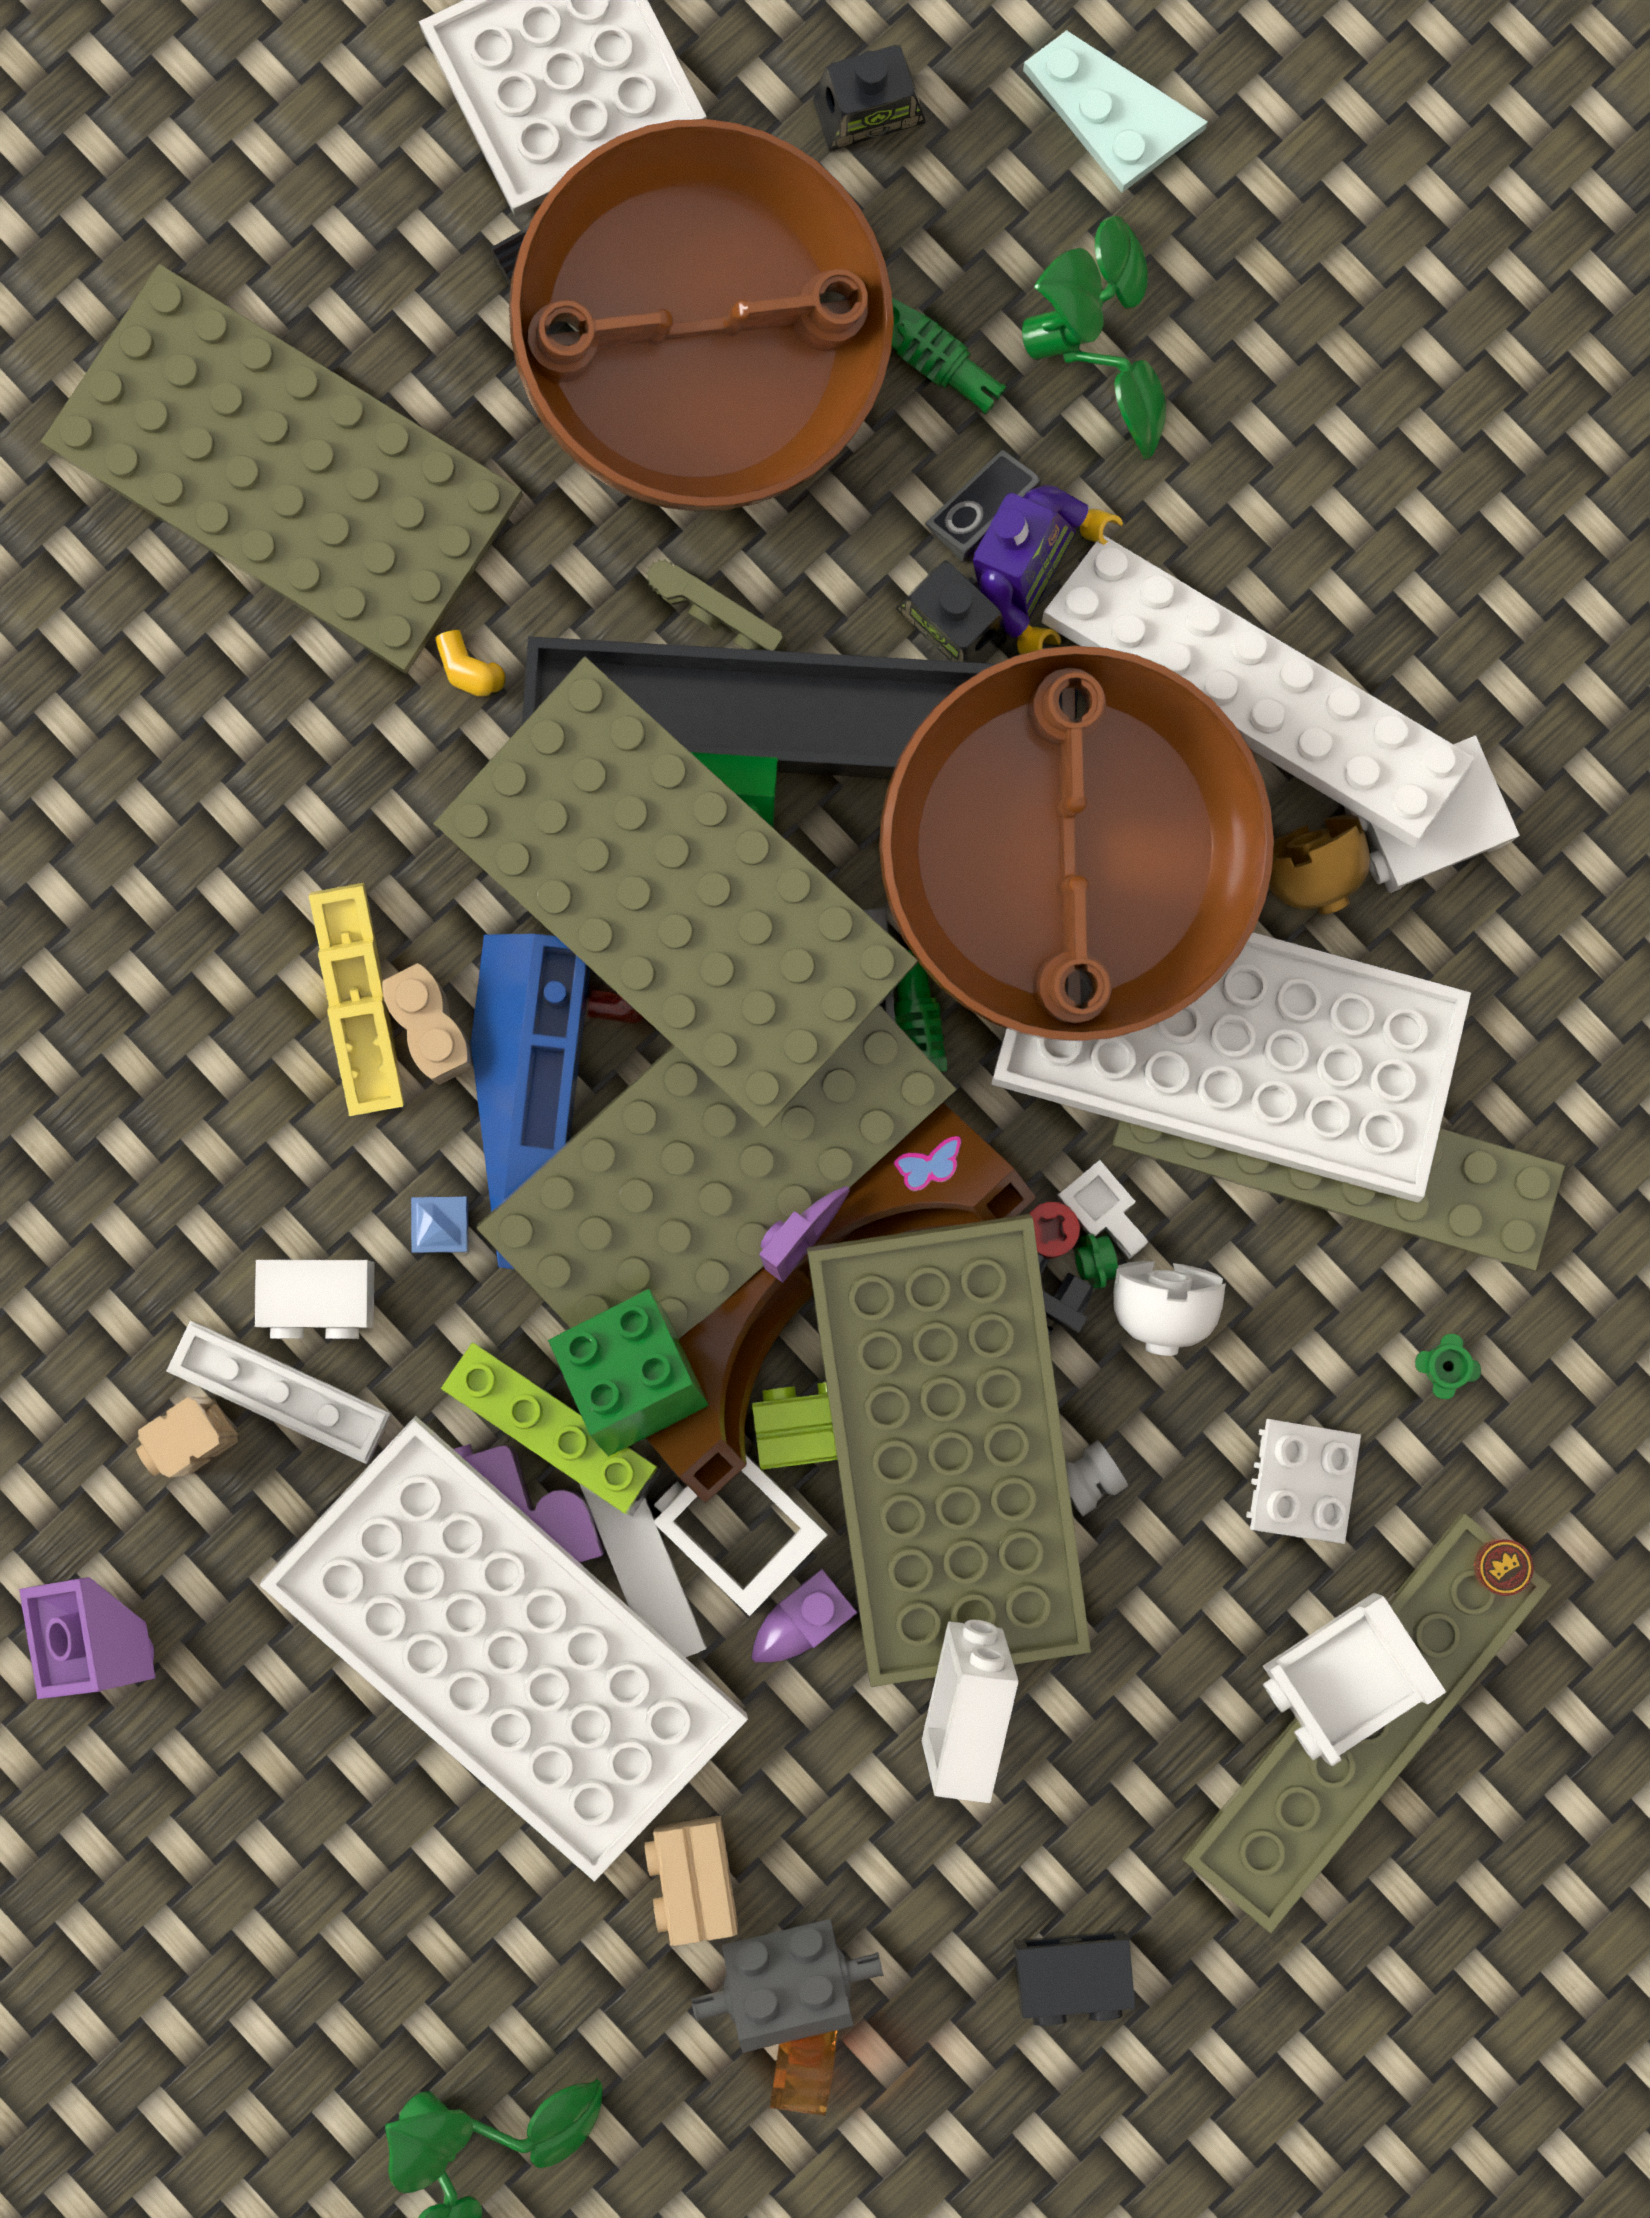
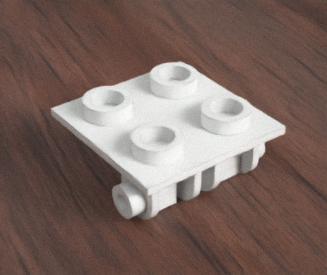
M1266 1419L1265 1430L1259 1429L1258 1434L1262 1435L1259 1451L1261 1461L1260 1463L1254 1462V1468H1259L1258 1479H1252L1251 1484L1257 1485V1488L1253 1491L1251 1512L1247 1511L1246 1517L1252 1518L1250 1530L1345 1544L1361 1434Z

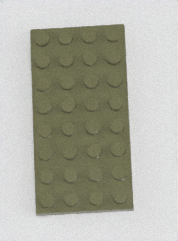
M158 264L40 441L46 449L405 674L409 672L523 497L520 488L161 264Z
M586 657L577 664L433 823L763 1128H767L918 963L914 956Z
M880 1005L767 1128H763L673 1045L477 1225L476 1229L570 1328L650 1289L666 1311L678 1339H680L691 1328L714 1312L764 1266L759 1255L763 1250L760 1245L765 1234L777 1221L781 1220L785 1223L794 1211L801 1215L807 1208L825 1195L844 1186L850 1188L957 1089Z
M1030 1214L808 1247L807 1254L870 1686L875 1687L936 1677L948 1621L965 1623L968 1620H982L993 1624L996 1628L1003 1629L1014 1665L1091 1653L1033 1217Z

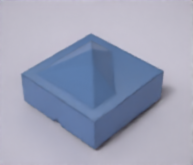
M411 1197L412 1253L469 1252L468 1197Z

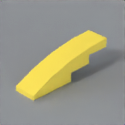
M359 883L310 892L308 896L320 948L318 957L329 1004L327 1012L349 1116L403 1107L404 1100L389 1010L383 996V976L365 884Z

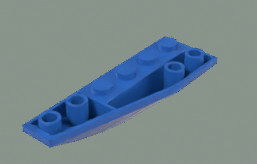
M542 934L484 935L471 1035V1050L491 1212L561 1149L571 1137L591 968L556 936ZM496 1250L498 1267L514 1269Z

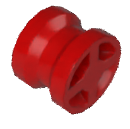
M1046 1202L1038 1205L1029 1213L1033 1217L1037 1253L1047 1259H1054L1066 1254L1075 1246L1079 1238L1080 1225L1076 1214L1068 1206L1059 1202Z

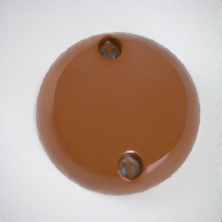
M709 119L673 120L641 127L608 141L591 151L571 167L549 191L530 222L518 251L511 279L509 301L511 343L519 376L532 407L545 429L563 451L586 472L614 490L649 504L668 509L694 512L724 511L761 503L782 495L811 479L833 461L854 437L873 407L884 381L891 353L894 323L892 291L884 257L875 234L861 209L841 183L816 160L786 141L767 132L741 124ZM831 291L844 295L848 300L820 303L819 299L825 292ZM560 321L569 323L578 330L546 335L549 328L554 323Z
M1067 646L1029 652L991 666L956 687L931 710L911 736L898 759L889 782L881 815L879 851L882 880L889 907L902 938L918 960V963L940 988L965 1008L987 1021L1006 1029L1047 1040L1080 1042L1114 1038L1146 1029L1164 1021L1197 1001L1221 979L1242 952L1255 929L1264 906L1272 873L1274 836L1271 808L1264 780L1253 754L1234 723L1210 697L1192 682L1174 671L1136 654L1103 647ZM1075 689L1082 693L1086 702L1085 712L1082 717L1076 720V723ZM1060 693H1061V708H1060V705H1059V696H1060ZM1080 967L1081 971L1088 975L1092 984L1091 993L1082 1002V1006ZM1066 979H1067V994H1066V991H1065V981H1066Z

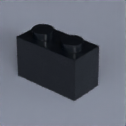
M1124 1931L1013 1940L1019 2009L1023 2019L1033 2018L1034 2025L1052 2026L1067 2022L1066 2015L1089 2013L1090 2020L1107 2021L1123 2017L1122 2010L1136 2009L1130 1943Z

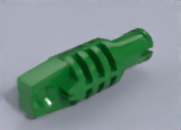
M892 297L894 323L891 347L897 352L896 354L938 387L947 388L950 385L980 408L981 412L985 415L989 413L995 405L994 400L986 395L983 390L999 400L1007 386L998 382L969 359L971 353L968 351V347L935 321Z
M907 950L912 956H914L911 950ZM917 963L896 986L898 1002H894L895 1023L940 1072L947 1071V1059L943 1044L944 1034H942L941 1028L943 1025L940 1018V1003H937L936 998H931L928 973Z

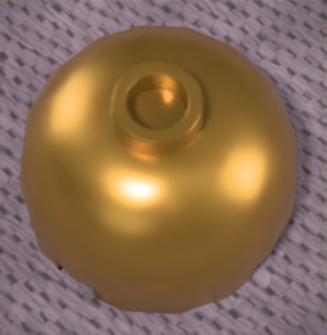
M1342 815L1326 818L1324 821L1327 829H1318L1310 832L1308 825H1305L1276 838L1273 845L1272 873L1269 882V888L1273 895L1284 904L1298 909L1317 908L1320 915L1330 914L1346 907L1350 903L1348 896L1358 890L1369 873L1370 853L1366 835L1358 816Z

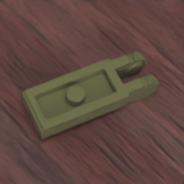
M658 559V562H652L653 565L651 567L648 566L649 571L646 572L648 575L646 580L649 581L648 585L653 587V591L657 592L658 596H662L663 600L671 605L688 602L692 605L688 611L691 617L713 631L716 630L719 624L737 634L733 643L739 648L784 651L788 645L782 632L679 566H672L671 561L667 562L665 559L660 561Z

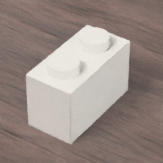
M256 1260L255 1327L270 1328L271 1339H304V1328H326L325 1339H359V1328H374V1262L369 1260Z

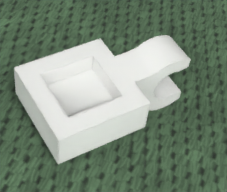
M1101 1160L1058 1194V1200L1076 1214L1079 1224L1087 1234L1093 1233L1096 1237L1105 1229L1128 1259L1132 1258L1148 1243L1144 1235L1124 1214L1136 1201Z

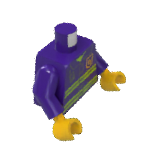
M1050 485L1032 489L1026 492L1024 497L1009 492L1001 503L973 558L978 590L1002 613L1005 633L1011 638L1018 637L1017 647L1020 655L1041 650L1043 642L1060 645L1061 643L1060 635L1055 630L1032 627L1029 625V622L1076 534L1074 528L1080 526L1081 535L1086 540L1105 545L1109 542L1103 536L1105 525L1108 522L1119 526L1123 525L1122 519L1119 516L1096 508L1088 510L1086 503Z

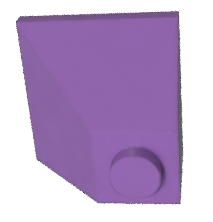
M90 1577L19 1589L37 1699L98 1692L155 1679L153 1666L154 1648L148 1637L146 1622Z

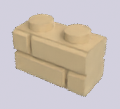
M208 1396L187 1397L167 1410V1416H159L138 1430V1439L142 1445L136 1448V1451L142 1463L153 1476H157L160 1473L169 1478L192 1474L210 1462V1457L219 1456L238 1443V1433L215 1399H211Z
M721 1816L656 1826L653 1831L654 1841L645 1842V1854L649 1876L660 1875L663 1897L653 1899L658 1933L669 1932L670 1946L738 1935V1921Z

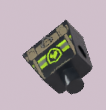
M893 45L876 51H866L861 55L831 63L825 68L813 98L828 151L926 123L913 77L901 45Z
M946 560L935 567L896 607V610L950 661L986 663L1007 642L1003 615L1000 610ZM985 635L986 637L977 645L978 641Z

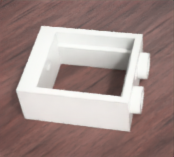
M746 1454L747 1465L741 1471L787 1514L800 1529L744 1588L674 1521L697 1497L688 1486L684 1488L677 1481L654 1504L661 1514L653 1523L750 1616L828 1534L767 1473L760 1470V1467Z
M968 1620L965 1623L948 1621L921 1740L934 1796L984 1803L991 1802L1019 1681L1003 1629L996 1628L993 1624L986 1621Z

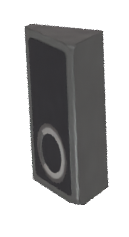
M1002 449L945 503L925 525L963 563L977 550L1005 496L1011 492L1024 497L1026 492L1040 487L1042 480L1033 471Z

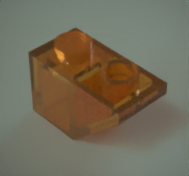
M838 2030L777 2045L770 2108L826 2116L833 2077Z

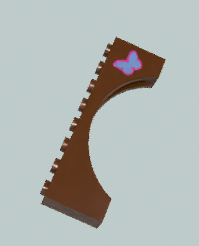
M943 1102L849 1188L850 1191L837 1214L812 1247L1013 1217L1021 1213L1036 1197L1015 1168ZM808 1254L803 1257L783 1283L766 1271L763 1266L714 1312L679 1339L709 1406L646 1437V1439L676 1475L704 1503L709 1501L747 1465L744 1446L745 1421L752 1388L772 1344L796 1311L813 1295Z

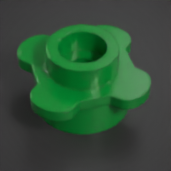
M1093 1233L1080 1236V1248L1074 1250L1075 1265L1080 1278L1083 1281L1088 1280L1089 1284L1094 1287L1093 1289L1106 1287V1281L1116 1279L1118 1268L1111 1240L1108 1236L1095 1238Z
M1456 1334L1444 1335L1438 1346L1429 1352H1419L1415 1358L1416 1370L1426 1374L1433 1384V1394L1440 1399L1452 1398L1455 1395L1456 1388L1465 1385L1467 1382L1476 1381L1481 1374L1479 1362L1472 1360L1469 1352L1463 1348L1462 1338ZM1446 1361H1450L1453 1365L1450 1372H1446L1443 1369V1364Z

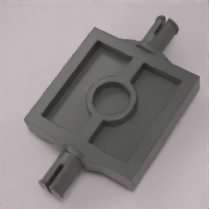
M831 1919L722 1945L727 1972L724 1990L699 1997H691L696 2022L701 2019L729 2013L736 2025L739 2043L744 2053L854 2026L849 2005L852 1990L851 1983L884 1975L878 1952L846 1961L843 1953L837 1947Z

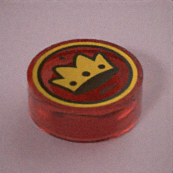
M1494 1539L1485 1543L1477 1552L1474 1560V1572L1478 1582L1483 1588L1494 1594L1502 1596L1515 1595L1528 1586L1533 1576L1534 1565L1530 1553L1523 1545L1513 1540Z

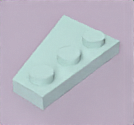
M1067 30L1024 62L1023 71L1121 193L1206 129L1208 123L1206 120Z

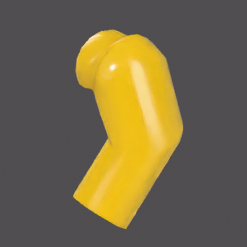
M460 630L447 631L435 637L447 678L454 687L475 696H489L491 692H498L504 687L506 676L503 668L495 662L487 664L469 657Z

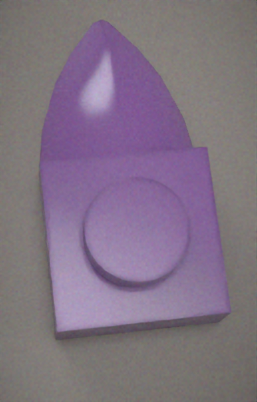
M847 1186L839 1188L816 1201L801 1215L794 1211L785 1223L781 1220L777 1221L765 1234L760 1245L763 1250L759 1255L765 1270L783 1283L807 1254V1248L812 1247L826 1230L843 1204L850 1189Z
M821 1568L779 1602L768 1614L758 1631L751 1658L755 1662H775L800 1655L808 1649L817 1646L855 1615L857 1611Z

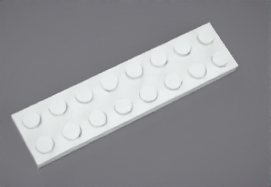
M1104 536V539L1109 541L1105 545L1099 542L1094 544L1045 609L1042 618L1043 624L1080 646L1103 647L1136 654L1161 664L1189 680L1220 707L1234 723L1251 750L1415 849L1469 770L1475 757L1108 537Z

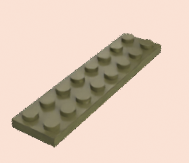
M1121 1120L1118 1121L1111 1147L1529 1271H1536L1565 1168L1563 1164L1440 1128L1425 1195L1418 1203Z
M1465 1513L1459 1514L1388 1602L1446 1693L1428 1705L1423 1702L1418 1703L1339 1756L1341 1761L1334 1766L1326 1763L1321 1756L1314 1761L1309 1757L1294 1731L1302 1727L1295 1717L1182 1856V1859L1269 1933L1274 1931L1552 1586L1531 1568L1528 1581L1515 1592L1501 1593L1490 1588L1481 1574V1560L1491 1546L1500 1542ZM1504 1546L1496 1548L1488 1555L1485 1562V1573L1493 1585L1509 1589L1523 1581L1527 1565L1519 1558L1523 1566L1522 1569L1511 1579L1498 1583L1487 1570L1492 1568L1490 1561L1492 1559L1501 1560V1555L1504 1551L1512 1555V1552Z

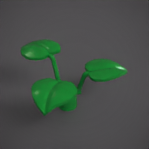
M1110 216L1101 222L1096 232L1094 247L1097 264L1088 251L1083 248H1075L1059 255L1039 277L1034 288L1056 310L1026 318L1022 326V338L1027 353L1034 360L1063 354L1067 364L1080 361L1116 367L1120 371L1114 383L1117 403L1122 417L1143 456V460L1150 459L1154 454L1162 435L1166 418L1165 395L1156 372L1145 360L1135 361L1131 365L1127 358L1079 351L1080 344L1094 342L1101 334L1104 322L1103 302L1111 299L1116 294L1122 306L1130 309L1140 304L1146 293L1148 271L1142 246L1123 217ZM1100 272L1104 279L1108 282L1103 291Z
M596 2078L591 2083L571 2085L548 2097L533 2114L528 2124V2138L516 2139L472 2119L462 2109L449 2110L434 2093L430 2091L421 2092L407 2102L400 2113L398 2121L385 2125L389 2146L388 2173L390 2182L399 2192L406 2194L422 2190L438 2179L444 2191L443 2204H435L428 2207L418 2218H482L483 2210L475 2197L465 2196L457 2200V2192L445 2171L448 2162H453L456 2154L468 2143L472 2132L481 2134L520 2153L531 2151L530 2160L536 2168L550 2167L568 2158L589 2136L601 2108L603 2094L601 2081Z

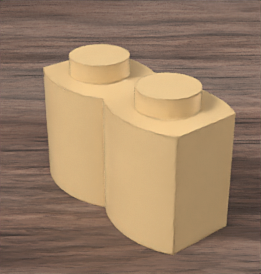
M417 963L383 980L382 989L386 1006L393 1018L407 1030V1043L410 1054L418 1068L426 1076L440 1085L474 1068L469 1040L460 1027L450 1018L446 994L428 970Z

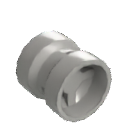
M1098 1440L1083 1449L1080 1460H1076L1073 1463L1066 1462L1070 1500L1082 1517L1096 1508L1097 1501L1104 1494L1116 1495L1128 1487V1483L1114 1460Z

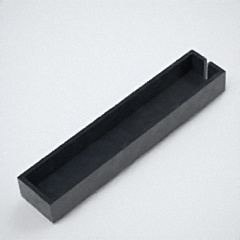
M528 636L522 725L577 664L586 657L689 752L778 758L777 772L891 779L904 748L914 731L931 710L956 687L979 672L996 664ZM1075 689V720H1076V718H1077V701H1078V690H1076V689ZM1060 693V696H1059V705H1060V708H1061V693Z

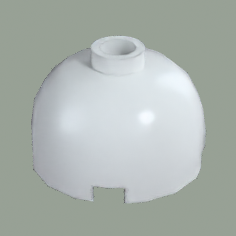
M1155 1261L1127 1262L1119 1265L1113 1292L1114 1311L1119 1324L1133 1338L1146 1343V1351L1164 1356L1177 1355L1179 1347H1187L1199 1343L1207 1338L1218 1324L1225 1293V1284H1222L1223 1278L1205 1269L1173 1263L1175 1271H1153Z

